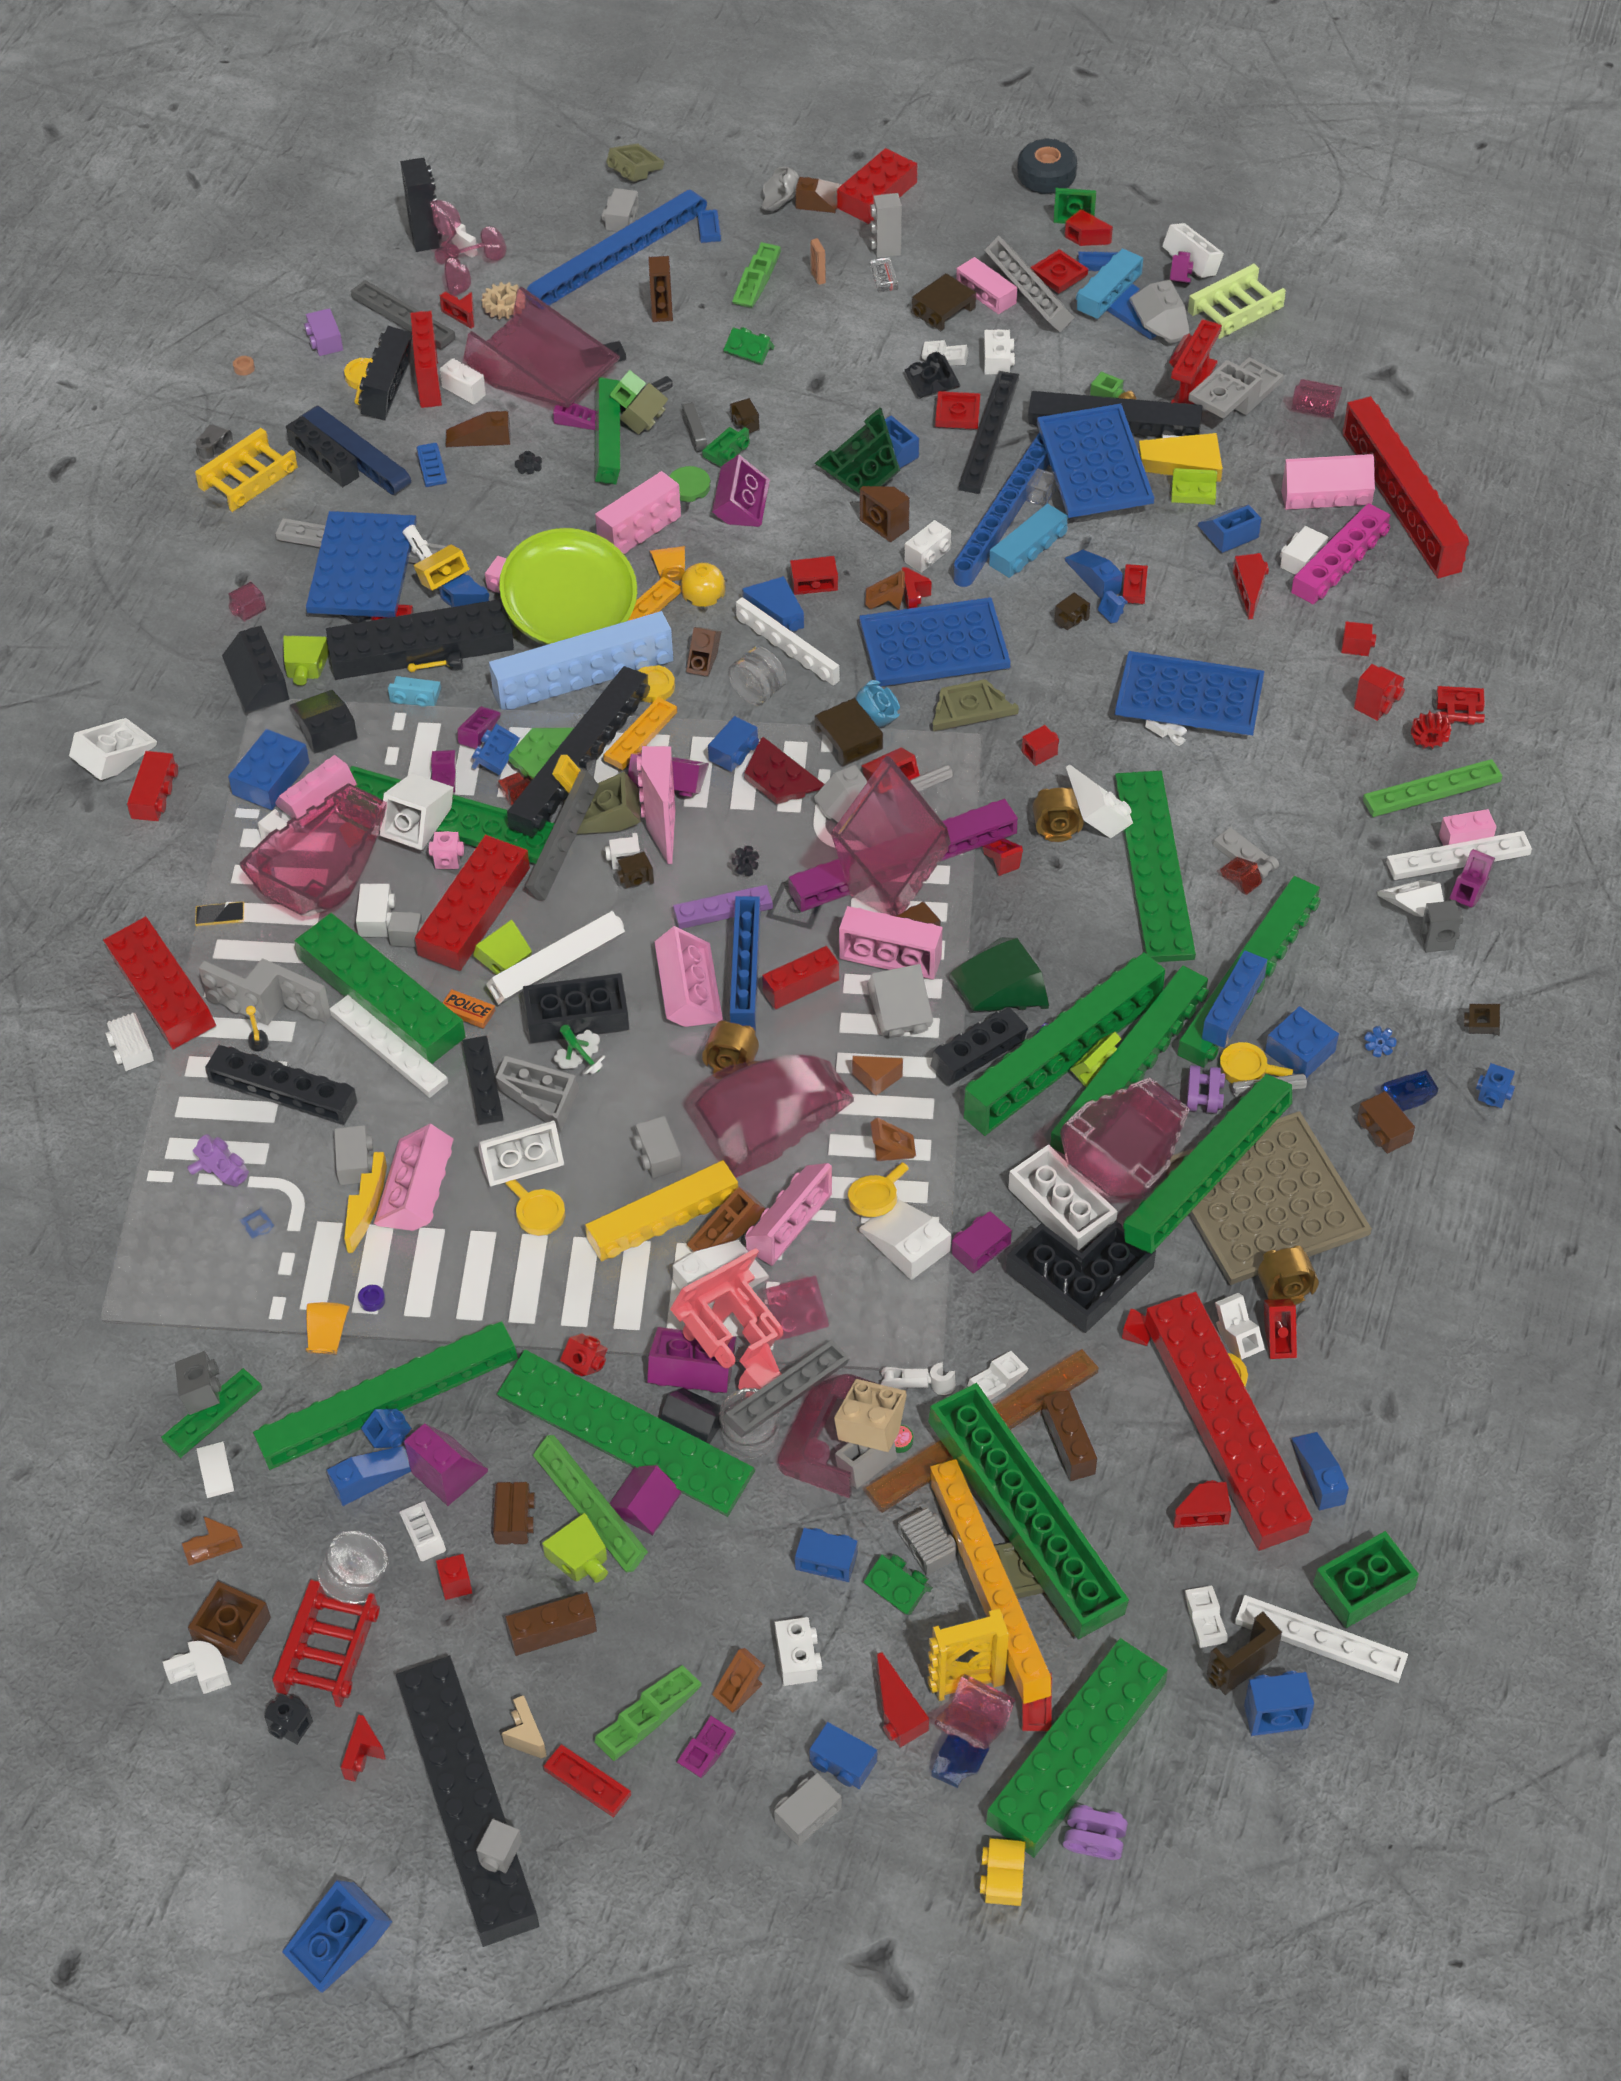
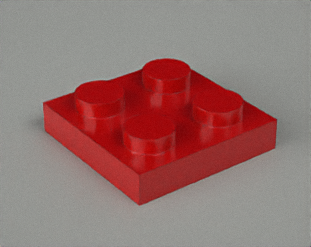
M1060 249L1030 267L1045 285L1058 294L1088 275L1087 267Z
M938 391L935 427L978 429L981 393Z

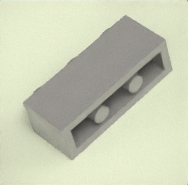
M898 193L875 195L874 204L870 205L871 216L874 217V221H870L871 233H874V237H870L871 249L875 250L877 258L901 255L902 206Z

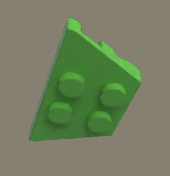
M532 728L509 754V762L515 768H519L525 777L530 776L533 779L573 728Z

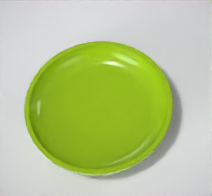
M558 528L530 536L517 545L509 554L500 574V596L508 617L523 634L543 645L626 622L629 620L636 604V576L626 556L607 539L585 530Z

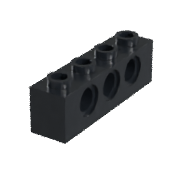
M304 416L286 425L289 445L342 488L359 478L356 457Z
M1010 1007L1003 1011H996L983 1023L978 1022L966 1033L957 1034L949 1043L937 1046L933 1051L930 1066L950 1086L1022 1043L1029 1027Z

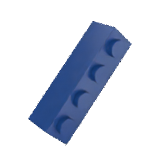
M1248 951L1242 953L1204 1021L1203 1040L1223 1048L1227 1046L1265 978L1268 959Z

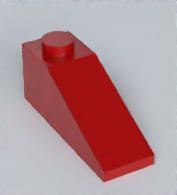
M1261 553L1235 556L1233 574L1249 620L1254 618L1264 586L1265 575L1269 573L1268 563L1264 562Z
M883 1652L877 1654V1672L884 1719L883 1730L890 1741L895 1740L901 1748L929 1731V1717Z

